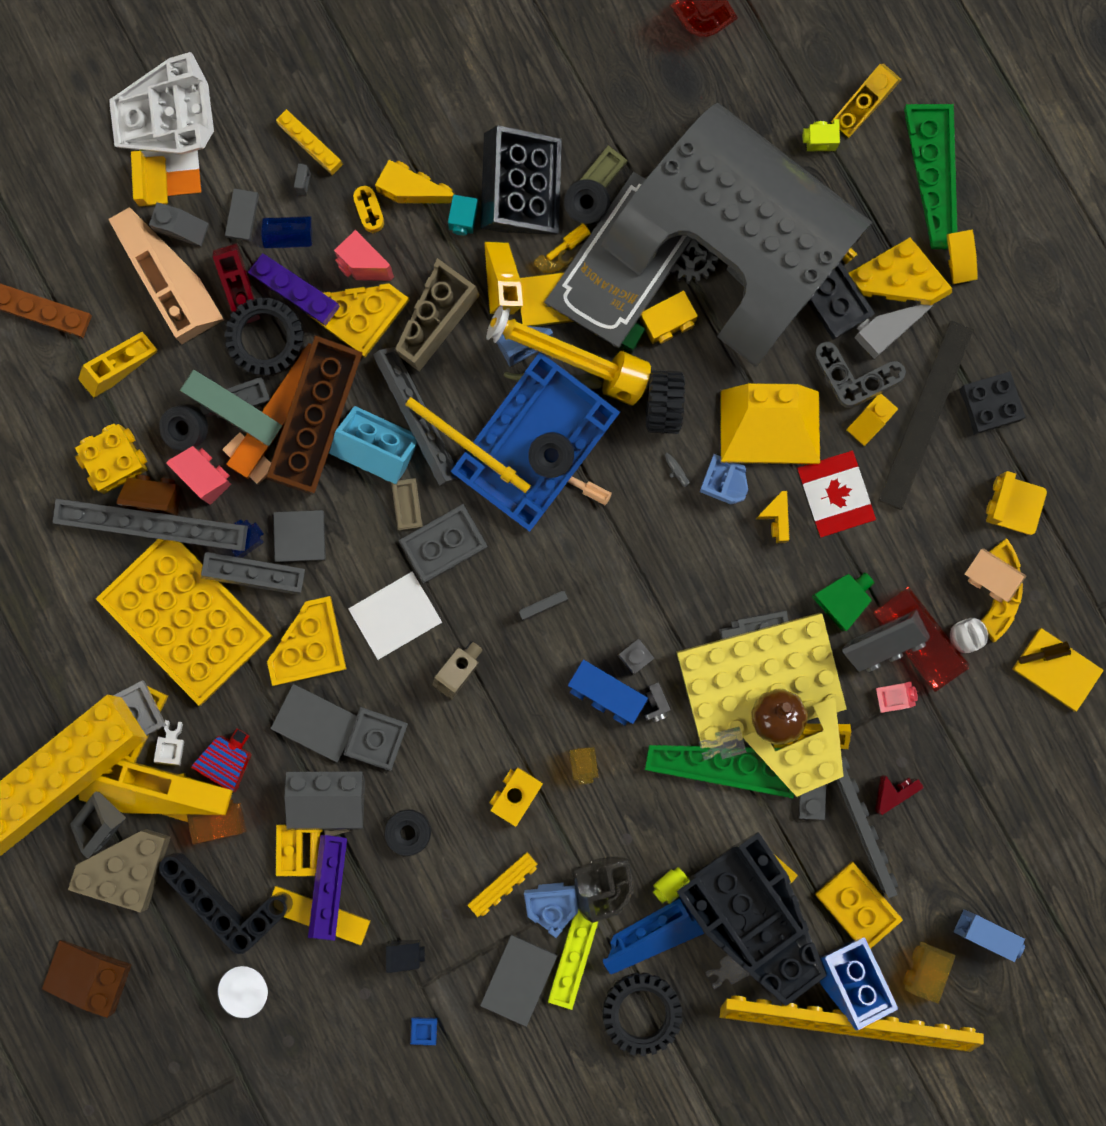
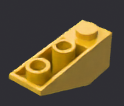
M879 64L835 116L834 119H839V130L850 138L902 79L885 64Z
M388 160L375 184L378 193L397 203H452L454 195L449 186L443 183L437 185L430 181L431 178L422 172L416 174L410 171L409 167L401 161H396L395 163Z
M485 242L490 314H494L497 308L502 305L503 310L509 308V314L513 315L523 307L521 280L509 243Z

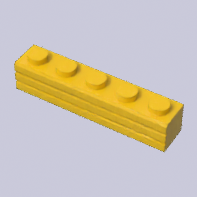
M287 109L276 119L278 125L331 175L343 165L342 161Z
M526 852L469 902L468 907L477 917L480 915L483 917L490 911L488 908L492 904L496 906L501 901L500 897L505 894L507 896L513 891L512 887L516 883L518 885L525 880L524 876L527 873L531 875L537 869L535 866L538 863Z

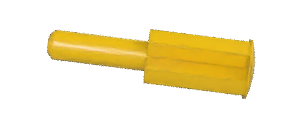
M584 224L578 226L563 238L564 242L548 253L546 258L551 261L567 248L573 249L591 235L589 229Z

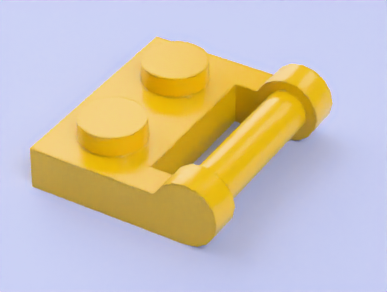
M276 825V876H315L320 832H323V830H287L286 825ZM303 833H310L309 868H303Z

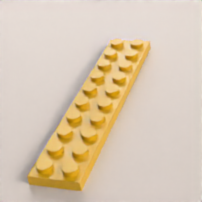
M731 996V999H727L721 1006L719 1017L971 1052L984 1043V1034L976 1033V1029L970 1027H961L960 1030L950 1029V1025L934 1024V1027L924 1026L925 1022L919 1020H910L909 1023L899 1022V1018L884 1017L883 1020L879 1019L856 1031L841 1010H833V1013L823 1012V1008L816 1006L800 1009L794 1003H790L787 1006L783 1004L782 1006L772 1005V1001L765 999L749 1002L743 996Z

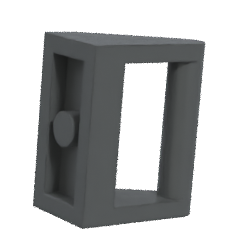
M100 792L93 793L70 824L79 849L87 859L106 845L126 819ZM94 809H96L102 824L96 834L83 824Z

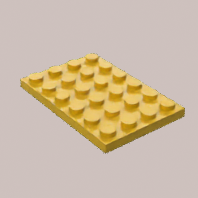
M157 539L96 600L195 703L201 706L272 635L221 582L201 578L203 564L182 542Z

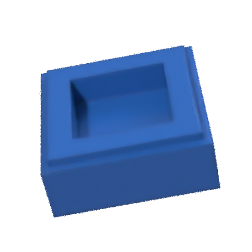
M412 1017L410 1044L436 1045L437 1018Z

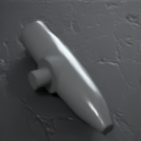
M666 453V461L672 472L669 476L677 478L683 487L687 486L690 482L685 476V472L678 462L669 453Z

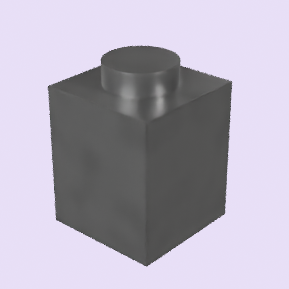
M637 639L618 655L633 675L654 659L640 639Z

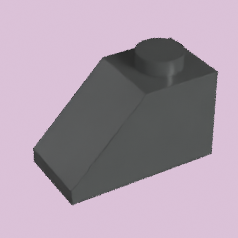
M156 202L149 226L156 234L202 247L209 223L179 208Z

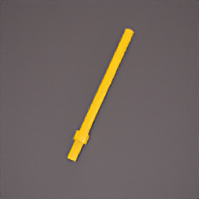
M412 397L408 399L405 404L407 407L500 474V478L503 481L512 483L524 493L531 487L530 484L516 475V471L510 466L505 467Z

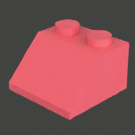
M356 230L334 250L337 256L335 261L339 265L338 268L347 277L352 275L356 280L391 281L394 278L390 264Z
M192 446L166 463L202 500L210 505L231 485L227 480L230 475L220 465L215 468L209 462L213 458L203 448L198 451Z

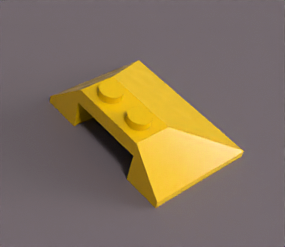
M751 383L720 391L721 463L820 464L818 391L799 384Z

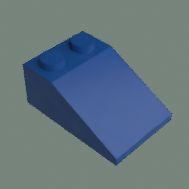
M865 937L848 942L820 956L827 975L820 980V983L842 1013L846 1015L856 1031L898 1010Z

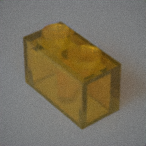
M921 942L920 946H916L913 952V967L906 972L904 977L905 990L939 1004L956 955Z

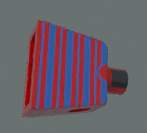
M236 728L230 740L223 736H218L194 762L191 768L220 786L236 792L252 755L242 748L249 735Z

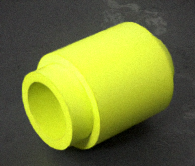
M679 867L675 870L671 869L653 885L656 888L653 893L662 904L665 901L671 904L679 897L676 890L689 878Z

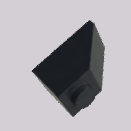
M390 940L386 946V973L419 969L421 962H425V946H421V940Z

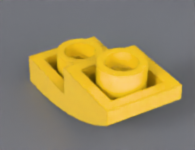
M973 229L947 234L950 254L948 262L952 284L977 280V258Z

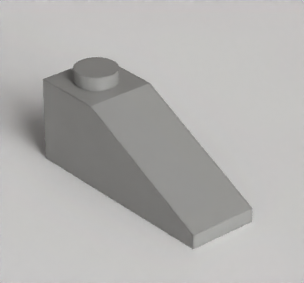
M921 304L877 316L872 321L866 319L857 328L859 333L855 336V339L875 359L928 312L933 305Z

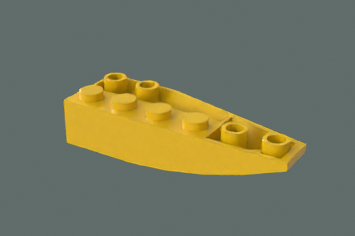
M121 759L79 793V800L87 802L94 792H100L122 813L226 815L233 790Z

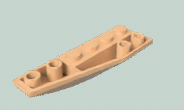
M130 207L109 219L151 297L175 338L181 344L224 321L201 279Z

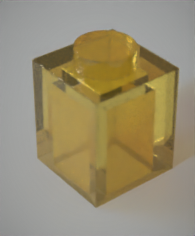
M595 747L569 750L573 781L578 780L579 785L594 783L593 778L598 777Z

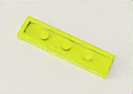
M578 904V913L572 919L548 1003L573 1009L601 910Z

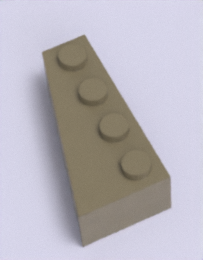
M438 258L434 264L431 276L426 281L422 296L414 307L415 311L411 319L408 320L396 346V351L400 358L419 372L480 296L474 284Z

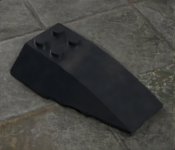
M757 832L732 846L693 874L676 892L705 935L784 1006H787L827 975L816 946L808 932L809 928L806 920L803 919L798 899L790 885L789 876L763 837Z

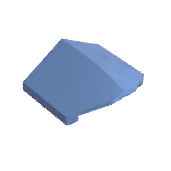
M714 454L702 482L700 492L728 504L744 501L748 492L745 466L739 463H721V456Z

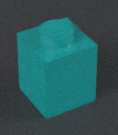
M453 195L448 219L449 230H453L452 232L457 235L473 234L478 210V199Z

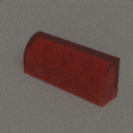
M907 586L875 610L874 614L884 625L917 610L930 637L925 642L926 646L914 652L912 649L904 651V653L934 692H936L968 670L969 663L951 643L949 637L911 588Z

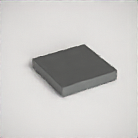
M323 510L274 512L275 562L326 560Z
M360 707L343 755L391 771L408 723Z

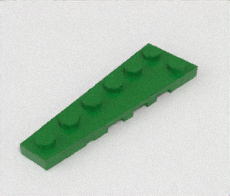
M906 104L904 107L905 119L931 249H949L946 235L957 232L954 104Z
M649 745L644 770L789 798L794 797V793L752 747L706 748V746Z

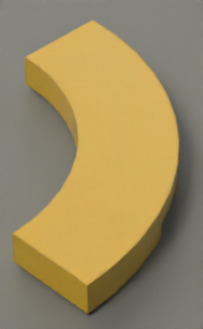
M1007 538L989 551L1020 571L1021 566L1017 554ZM1023 583L1010 601L1003 600L1001 603L994 599L989 611L980 620L986 626L988 637L992 642H996L1014 621L1022 599Z

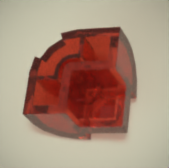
M675 0L669 5L681 25L688 33L697 37L714 35L738 19L727 0Z

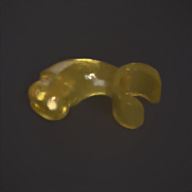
M562 250L559 253L558 261L553 262L549 259L547 260L544 255H540L535 259L534 265L543 273H554L563 267H569L573 257L569 261H563L561 258L567 251Z

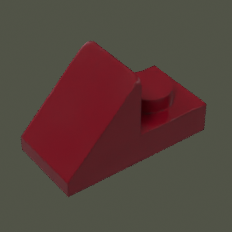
M882 775L875 805L876 813L880 815L885 814L923 789L924 787L920 780L914 778L911 780L908 777L896 785L898 789L895 790L888 777Z

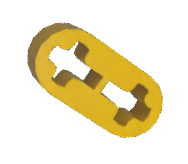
M360 186L355 190L353 197L363 227L371 233L379 232L384 226V218L376 195L370 187ZM363 193L371 196L368 198L370 204L368 207H365L363 200H360ZM369 212L373 213L375 219L379 218L376 220L377 225L372 226L371 223H366L370 221Z

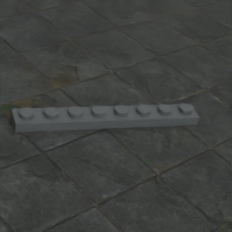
M64 499L55 500L53 516L54 524L245 551L248 526Z

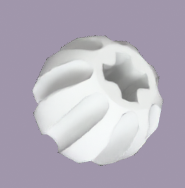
M968 618L953 625L950 631V639L954 648L959 652L971 653L986 645L988 632L982 621L976 618Z

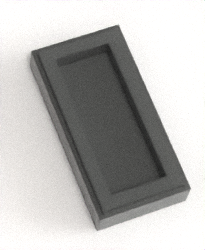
M240 189L233 190L225 232L226 238L251 241L259 198L258 192Z
M561 591L521 609L519 614L522 621L568 601L565 591Z

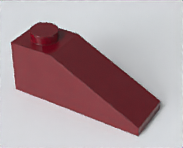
M236 243L213 250L212 257L231 311L235 312L240 304H244L250 299H255L238 245ZM260 315L253 316L246 323L260 320Z

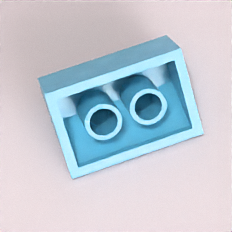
M354 406L335 431L329 454L360 467L362 470L375 474L386 481L397 484L405 472L418 443L412 432Z

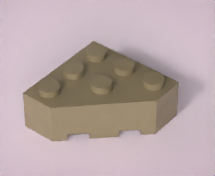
M146 829L77 864L68 890L140 913L148 910L160 872L159 865L165 857L171 836Z

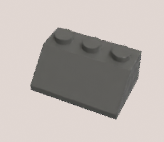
M914 610L849 640L842 651L859 672L865 669L867 672H871L879 668L882 661L889 659L890 662H893L903 657L902 652L912 649L914 652L926 646L925 642L928 641L930 635L917 610Z
M286 772L285 810L287 830L363 829L365 794L363 772Z

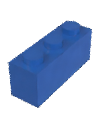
M584 659L568 684V687L572 688L569 693L581 700L584 697L589 698L593 701L591 706L603 713L606 709L614 713L613 719L626 726L627 722L630 724L634 723L648 699Z

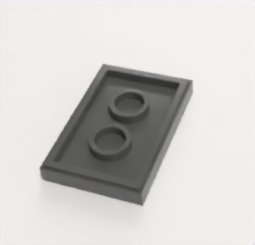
M464 504L399 540L423 584L488 548Z
M293 684L271 729L338 763L345 750L357 715Z
M511 934L480 1006L527 1027L555 963L557 954Z

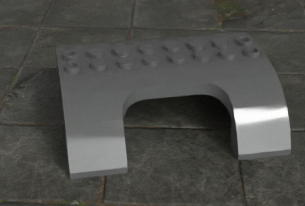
M716 103L695 121L647 177L620 213L601 246L640 276L655 258L659 247L666 240L677 235H684L702 244L734 269L742 278L744 285L743 300L717 337L757 367L771 350L777 339L873 222L723 105Z

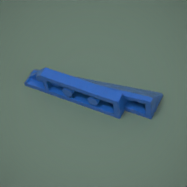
M679 898L613 935L610 943L612 949L608 958L603 959V964L610 974H614L700 936L704 932Z

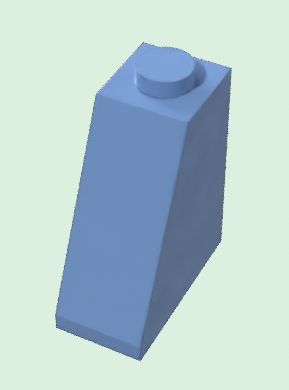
M963 910L954 930V933L1015 962L1016 958L1021 957L1025 949L1023 944L1024 938L967 910Z

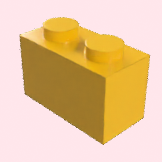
M682 291L643 311L639 320L652 344L658 341L662 344L673 337V333L679 330L683 333L693 328L698 316L686 293Z

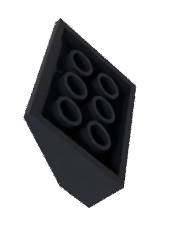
M498 125L484 133L480 229L503 233L559 234L562 139Z

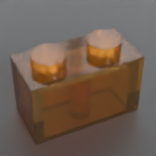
M230 799L226 815L187 814L192 844L247 832L241 802L234 804L233 799Z

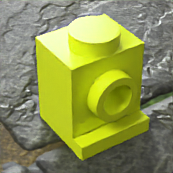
M834 119L832 124L818 121L810 124L809 128H803L802 139L803 143H807V151H836L840 144L839 119Z

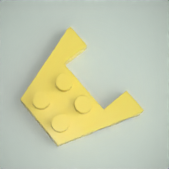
M834 697L813 706L823 731L775 751L772 743L763 740L757 735L756 731L743 736L745 741L796 797L844 777L836 700Z

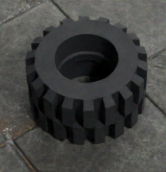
M651 371L646 401V428L649 433L679 434L682 429L685 402V378L682 372Z

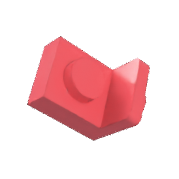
M911 682L876 688L881 713L916 706L915 701L918 700L917 690L915 686L912 687Z

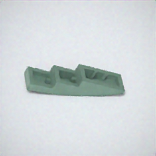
M192 370L179 390L266 446H270L282 427L281 424L195 370Z

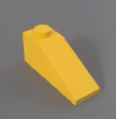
M140 332L85 363L82 366L78 379L94 398L115 386L157 353V349L147 336Z

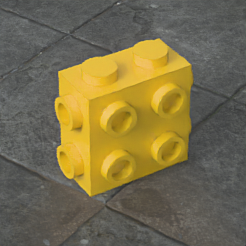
M120 424L108 425L102 429L101 434L96 437H86L80 441L81 445L75 447L78 453L75 458L82 469L86 468L90 476L87 480L94 491L98 490L105 494L124 484L127 477L135 478L136 475L148 471L144 465L147 463V459L140 449L136 450L132 443L136 440L129 428L125 429Z

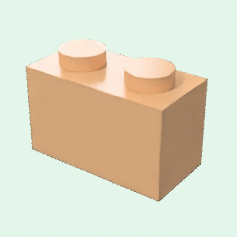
M985 549L980 550L965 573L966 576L970 577L968 579L969 583L979 589L982 586L991 591L989 595L1001 603L1003 600L1010 601L1026 578L1025 574Z

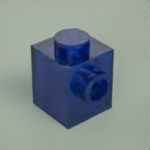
M241 519L234 523L248 526L245 551L231 549L236 557L243 558L264 543L261 537L264 535V532L256 522L252 524L249 520L243 522Z

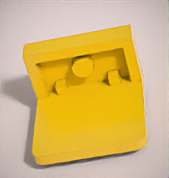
M1006 471L997 476L994 481L993 490L995 492L992 500L987 505L986 514L988 516L986 522L1032 535L1036 532L1047 491L1043 487L1015 479V473Z

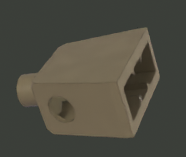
M472 641L464 651L458 647L434 677L432 686L453 700L477 668L479 662L476 658L483 651L482 648ZM461 663L465 668L460 669L456 665Z

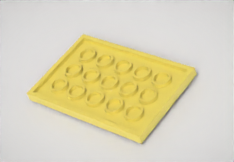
M822 613L676 652L700 745L706 746V748L744 738L743 736L756 731L752 724L751 711L756 700L763 693L774 689H786L797 694L808 712V720L818 718L813 707L814 705L832 697L836 700L837 712L847 710Z

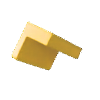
M131 151L133 200L138 206L156 205V202L168 204L166 158L164 156L145 157L141 151Z

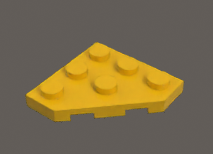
M911 237L848 273L863 296H886L888 300L906 302V300L921 301V304L931 306L952 294V287Z
M382 284L369 288L345 289V291L333 293L324 292L323 294L337 302L340 307L326 326L313 317L311 318L352 349L363 352L362 356L365 358L409 302V298L391 284Z
M330 596L306 601L294 622L291 623L282 637L276 650L269 657L267 664L272 686L347 670Z

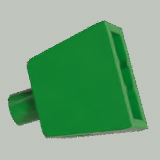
M866 572L856 580L850 574H847L811 597L837 627L844 632L852 626L872 601L865 591L875 582Z

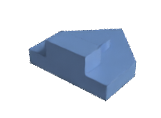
M564 883L538 885V889L525 890L524 892L528 918L535 923L538 922L555 938L558 937L567 923L578 913L575 886L564 887Z

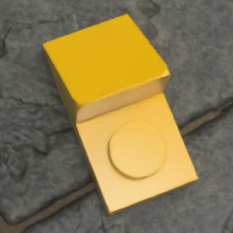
M880 394L875 397L846 431L865 446L898 408Z
M782 491L756 518L775 519V522L771 524L772 537H776V543H787L789 541L787 491Z

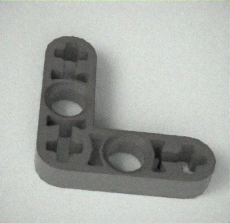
M821 343L816 349L815 358L840 404L846 408H854L899 385L904 380L905 367L897 361L889 362L855 380L839 350L833 343ZM824 349L827 352L832 351L830 358L833 362V365H831L828 369L826 368L830 364L828 358L826 356L821 357ZM836 369L843 370L845 378L841 381L834 380L831 376L832 371ZM890 369L900 371L897 379L891 376L885 381L887 385H884L883 378L889 375ZM868 379H875L879 383V388L870 391L865 387V382ZM857 385H860L862 393H857L854 396V401L844 399L846 391L852 394L858 391L859 387Z

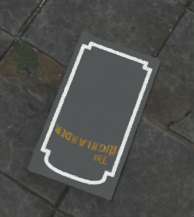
M635 172L632 173L610 205L605 216L599 221L545 300V304L548 307L553 308L617 348L623 343L693 239L689 236L677 235L666 240L659 247L655 258L640 276L601 246L620 213L646 180Z

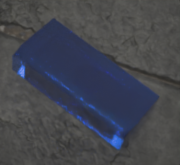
M263 218L261 231L263 247H311L312 218Z

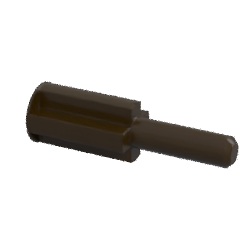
M1065 641L1041 648V652L1019 657L1018 661L1020 664L1040 659L1048 661L1067 655L1070 656L1071 649L1068 642Z

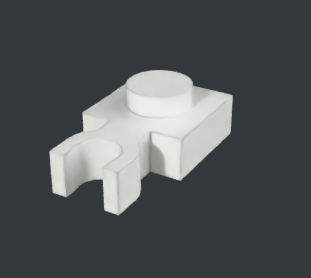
M165 720L167 725L164 727L166 738L158 737L154 763L180 766L184 741L177 739L182 731L183 724L178 722L177 729L170 731V722Z

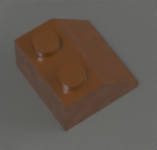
M136 475L135 478L127 477L117 499L118 505L127 509L177 516L182 487L175 484V480L160 478V482L150 481L151 477L145 475Z

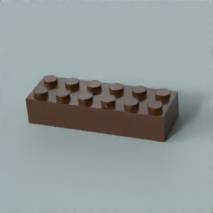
M315 335L266 476L267 480L314 495L363 352Z

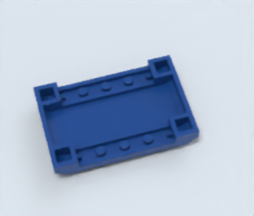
M539 352L473 442L505 467L510 466L514 469L516 475L530 484L531 487L524 493L512 483H506L500 478V474L468 451L462 455L451 472L530 532L619 415L620 411L545 354ZM549 432L564 435L569 439L574 448L575 456L572 466L565 474L556 478H546L537 474L532 469L528 458L532 442L540 435ZM548 448L544 456L548 462H555L559 454L556 449Z

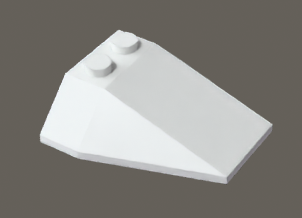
M191 52L168 58L109 99L114 145L117 148L185 154L204 149L214 132L208 83Z

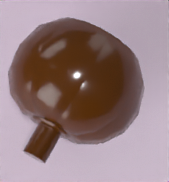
M774 689L763 693L756 700L751 711L752 724L757 735L774 745H783L797 740L803 734L808 721V712L801 698L786 689Z

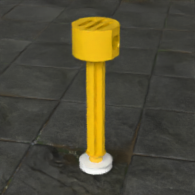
M502 305L497 308L488 327L487 340L493 338V342L496 343L503 334L506 340H513L603 378L602 391L606 396L631 406L641 398L651 373L649 362L624 351H620L610 362L516 322L515 319L508 320L510 309L503 310Z

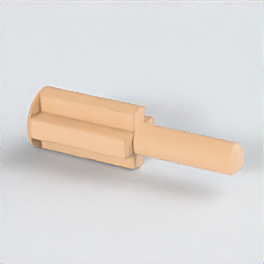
M571 477L568 483L583 490L584 495L603 505H606L610 500L612 492L591 482L586 484L574 477Z

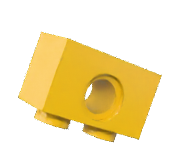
M517 767L516 771L510 769L503 780L507 784L502 793L497 790L489 802L493 805L490 811L515 827L543 785L541 781ZM517 788L521 791L522 799L519 802L514 803L508 799L507 794L510 789Z

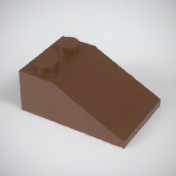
M59 940L42 989L83 1010L108 1018L116 1011L132 964Z

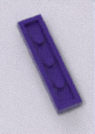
M263 253L248 272L259 282L325 326L340 307L337 302Z
M320 835L308 938L335 941L347 838Z

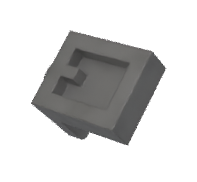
M659 682L649 686L650 692L646 693L651 706L657 705L658 710L645 715L647 720L652 719L653 722L666 718V712L670 711Z

